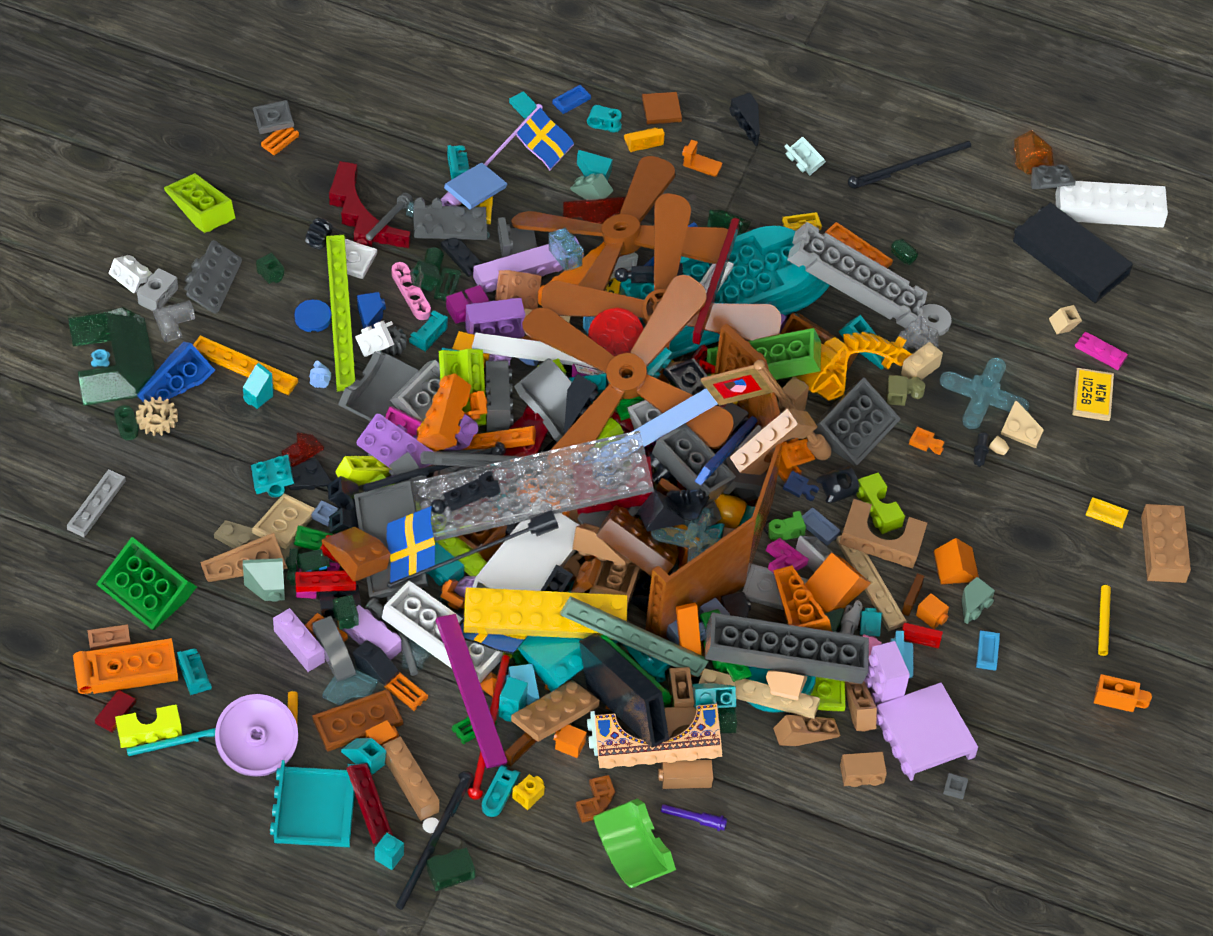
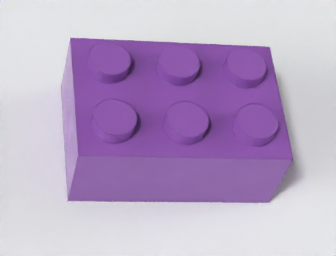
M510 298L507 300L466 305V333L472 335L482 333L518 339L524 337L525 332L522 322L525 318V311L522 299Z

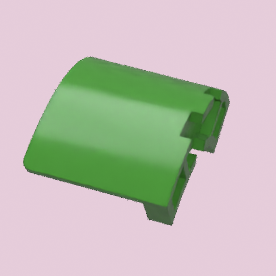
M638 798L593 817L606 853L617 873L628 887L633 888L676 870L671 851L663 844L659 837L655 839L652 833L654 826L650 820L645 803Z

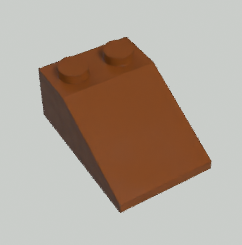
M356 527L322 539V543L354 582L387 569L391 554L379 539Z

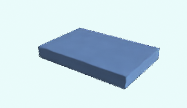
M481 162L445 183L444 188L467 208L472 209L505 189L507 183Z

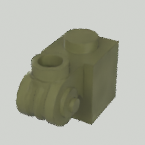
M889 375L886 385V403L888 405L905 406L907 394H911L914 399L922 398L925 391V383L919 377L907 379L905 376Z

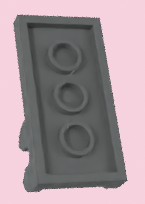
M422 197L415 200L413 205L414 238L487 240L486 207H473L469 209L465 206H443L439 198H435L431 205H425V200Z

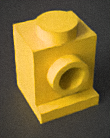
M529 774L517 786L513 787L512 798L528 810L544 795L545 786L543 780L539 776L533 777Z

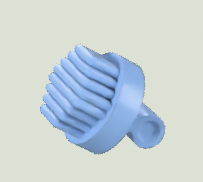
M316 361L314 363L315 368L310 370V384L315 388H326L331 380V372L321 362Z

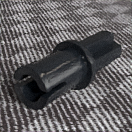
M984 432L978 434L977 445L974 447V464L978 467L985 464L986 455L989 453L988 443L990 435Z

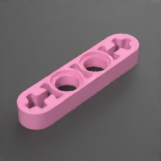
M403 262L395 263L392 266V277L412 313L419 320L428 319L431 314V307L410 269ZM405 282L412 283V286L405 287L402 284ZM412 295H417L420 298L418 300H412L410 297Z

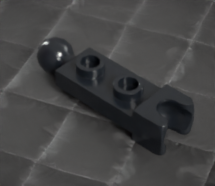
M682 263L679 264L677 276L683 275ZM631 266V271L625 268H618L615 272V278L619 282H625L631 278V283H654V266Z
M492 471L483 473L478 476V479L444 493V500L435 499L430 504L432 512L434 514H442L446 507H449L452 512L486 496L488 498L493 497L501 492L497 480H494Z

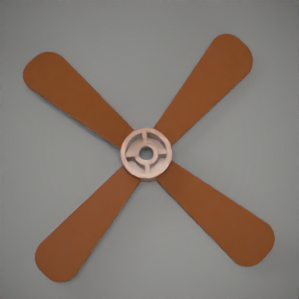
M655 156L643 157L638 163L620 214L608 218L603 224L527 211L519 213L512 218V226L524 230L603 236L605 247L579 285L606 291L619 256L632 254L641 246L654 249V226L640 225V223L654 206L657 198L663 194L675 178V168L664 159ZM688 227L681 256L717 264L728 229Z
M666 193L659 196L655 202L654 291L649 293L645 300L562 281H551L543 288L541 297L542 308L551 309L559 316L596 317L600 312L607 309L623 308L629 310L638 318H642L646 325L670 282L677 276L691 215V207L688 201L682 196ZM714 303L705 330L720 334L721 327L727 323L744 340L753 341L779 335L781 314L775 306L770 304ZM700 311L686 326L695 328ZM664 369L659 372L661 374L659 380L669 384L668 379L663 374Z
M679 275L673 278L631 352L617 356L610 354L551 309L536 308L524 318L522 326L528 336L605 372L609 383L607 388L550 450L547 457L550 468L552 467L561 474H572L573 467L582 466L621 399H633L641 396L661 413H664L694 396L648 375L647 367L705 306L707 301L706 291L698 281L687 275ZM626 375L632 376L630 378H624V376ZM716 405L684 423L710 449L723 446L734 427L733 417L730 412Z

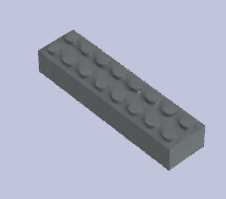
M711 613L706 626V660L858 684L863 683L868 673V637Z

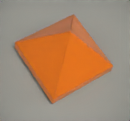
M490 672L480 683L482 690L492 697L497 681V676L494 673Z

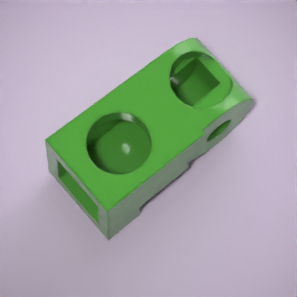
M800 511L793 512L791 518L772 520L769 523L768 537L772 541L779 538L784 541L805 536L806 525Z

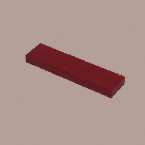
M367 763L348 766L346 769L373 844H378L386 833L392 836L393 834Z

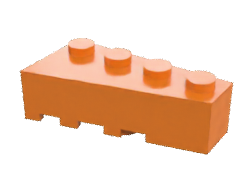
M455 373L444 376L440 380V387L433 396V403L426 413L424 424L419 429L417 441L432 451L443 450L457 444L455 435L460 432L461 428L458 423L464 417L465 412L462 411V408L467 405L472 385Z

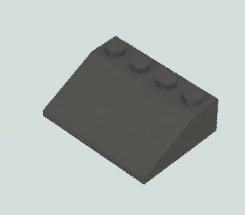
M863 377L854 382L844 392V395L840 396L815 422L817 428L813 432L821 434L829 443L833 452L852 465L857 466L899 422L900 417Z

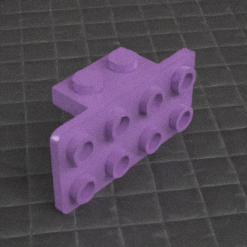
M381 414L374 416L357 440V445L387 467L407 452L410 453L420 468L426 467L430 464H421L420 455L423 451L433 452L417 441V436L414 435L412 437L407 433L408 430L400 424L396 426Z

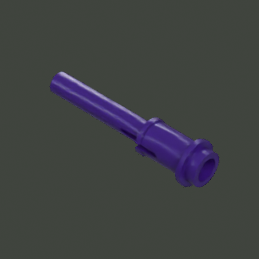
M664 804L661 808L662 813L700 822V825L715 828L719 832L720 830L724 831L726 828L727 818H724L723 815L719 817L705 812L699 814Z

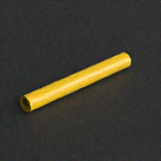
M1108 585L1101 586L1098 654L1101 656L1108 655L1111 587Z

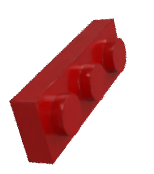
M346 571L295 572L296 592L356 590V581L354 582Z

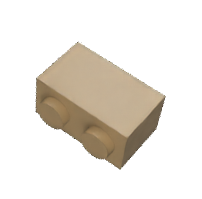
M928 342L904 360L901 375L907 377V379L912 377L924 379L940 367L943 352L931 342Z

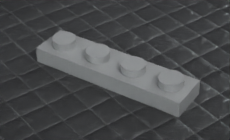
M108 469L67 524V530L85 537L126 482L125 476Z

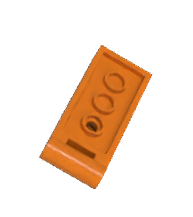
M172 638L93 651H79L73 655L77 689L80 694H89L91 692L97 694L178 681Z

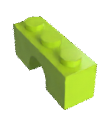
M879 472L858 479L859 493L856 495L863 502L872 504L870 515L873 518L874 526L879 528L882 534L903 527L905 515L897 502L885 504L879 501L885 498L887 486Z

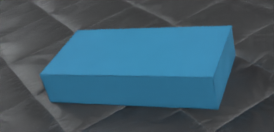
M980 630L976 668L996 671L1000 633Z

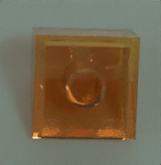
M1030 130L1014 139L1015 163L1018 169L1023 170L1027 175H1032V167H1039L1041 165L1054 166L1052 147L1035 132Z

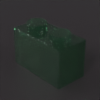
M467 847L454 849L448 854L436 855L427 860V872L435 891L475 879V867Z

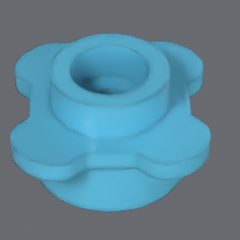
M98 349L91 354L93 358L91 365L93 367H108L110 365L108 361L110 353L108 351Z

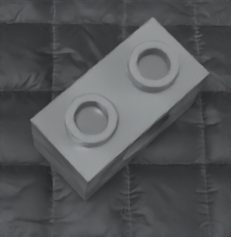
M158 268L154 274L152 273L149 276L148 281L139 287L137 291L138 304L158 313L178 290L177 277Z

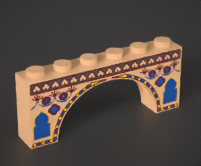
M717 704L697 706L696 716L692 724L683 733L653 748L644 740L637 739L626 733L619 726L615 714L595 715L599 768L610 769L617 766L631 767L638 764L652 765L659 762L672 763L680 760L693 761L701 758L714 759L722 757Z

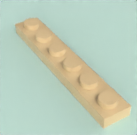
M705 668L699 683L735 686L736 699L812 719L815 718L820 704V698L801 693L799 699L794 700L772 695L768 684L748 679L733 682L729 674Z

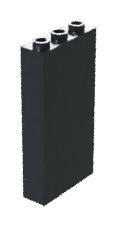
M1051 202L1047 206L1041 207L1037 214L1031 215L1023 225L1017 226L1014 231V243L1094 303L1102 299L1131 273L1132 262Z
M597 633L580 640L579 644L587 689L651 748L669 740L662 691Z

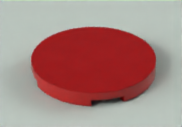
M611 308L600 312L593 319L588 330V337L613 356L631 352L643 331V326L639 318L629 310Z

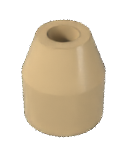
M999 436L989 446L991 450L1000 455H1005L1010 449L1006 441Z

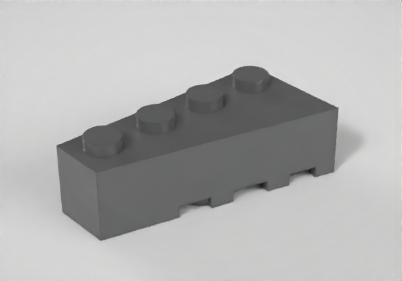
M486 361L487 433L508 430L510 425H513V414H510V410H513V399H510V395L513 393L512 383H509V380H512V368L508 367V361Z

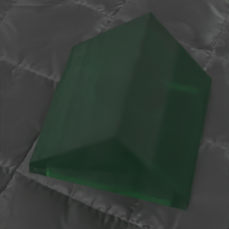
M710 209L707 227L729 229L731 220L737 218L740 219L738 236L747 231L751 221L721 209Z

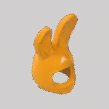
M722 493L714 500L722 518L716 523L725 524L724 527L736 529L743 517L747 503L738 497Z

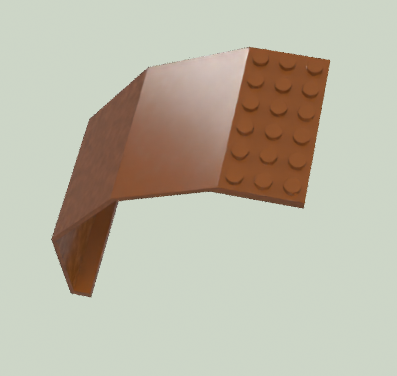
M727 323L721 327L714 375L752 366L757 360H763L768 369L767 361L762 353L757 352L747 340H744ZM774 392L737 402V406L749 412L748 419L751 416L757 419V423L752 431L758 425L762 430L780 415ZM783 442L776 445L768 453L771 457L769 468L765 471L766 477L753 516L670 576L659 565L652 569L646 631L669 641L666 637L669 624L677 620V606L695 602L699 613L700 606L716 598L720 602L721 596L734 594L745 586L773 503Z

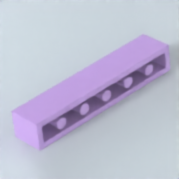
M573 236L474 266L473 278L477 286L480 285L485 293L497 290L499 270H511L540 275L542 277L546 274L559 272L571 267L580 258H583L584 251L576 237Z

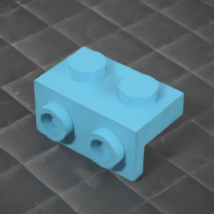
M896 631L895 637L891 638L890 642H896L910 673L909 678H913V643L904 642V631Z

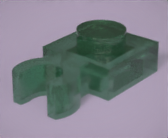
M298 548L290 549L289 557H286V565L289 568L287 579L290 580V586L296 585L295 572H299L300 561L302 560Z

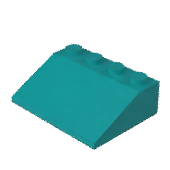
M528 636L518 648L528 663L533 664L535 672L551 692L584 669L579 641L583 638Z

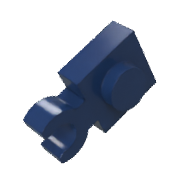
M794 471L791 472L782 488L797 497L804 494L809 501H813L815 498L810 494V491L815 493L819 491L817 486L807 485L809 479Z

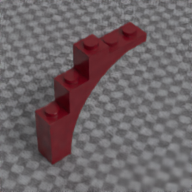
M340 161L329 192V205L343 207L341 212L342 224L355 227L354 242L372 247L373 242L409 248L411 244V231L392 228L388 225L372 240L366 239L367 233L379 220L366 210L355 189L358 177L357 164Z

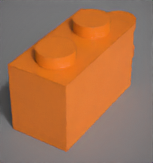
M1101 674L1096 686L1094 703L1133 712L1135 707L1147 708L1152 699V694L1148 691L1140 690V683Z

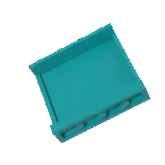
M282 760L281 768H277L276 780H279V786H275L274 798H277V804H273L272 817H275V822H271L270 835H274V843L350 847L355 792L347 770L285 767V760Z

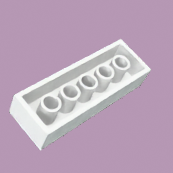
M1075 181V186L1057 187L1055 193L1056 207L1077 222L1164 227L1167 218L1165 186Z
M408 581L385 604L382 619L452 668L435 620L437 617L456 613L414 583ZM456 614L458 622H460L463 618ZM465 640L479 682L481 683L501 661L503 652Z

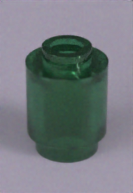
M904 239L895 240L891 245V253L904 264L910 265L918 257L916 249Z
M439 248L427 249L423 261L425 273L436 275L440 271L444 253ZM430 266L437 268L435 272L429 270Z

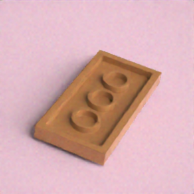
M571 680L512 714L511 721L539 742L599 707L600 700Z

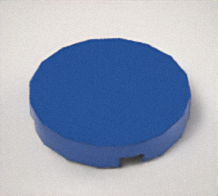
M312 299L299 304L295 309L294 317L296 325L306 332H319L329 326L332 314L330 307L326 303Z

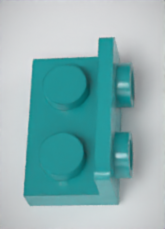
M623 644L640 666L654 678L668 665L663 661Z

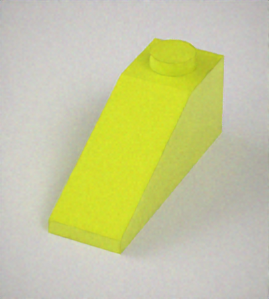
M345 456L335 472L338 477L343 476L360 486L371 482L381 473L385 477L390 476L388 471L391 469L373 456Z

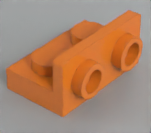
M795 438L788 441V443L787 441L783 442L781 456L787 469L815 460L814 455L807 447V438L803 440Z

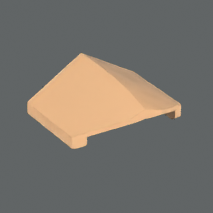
M769 670L766 679L772 695L798 700L807 681V676Z

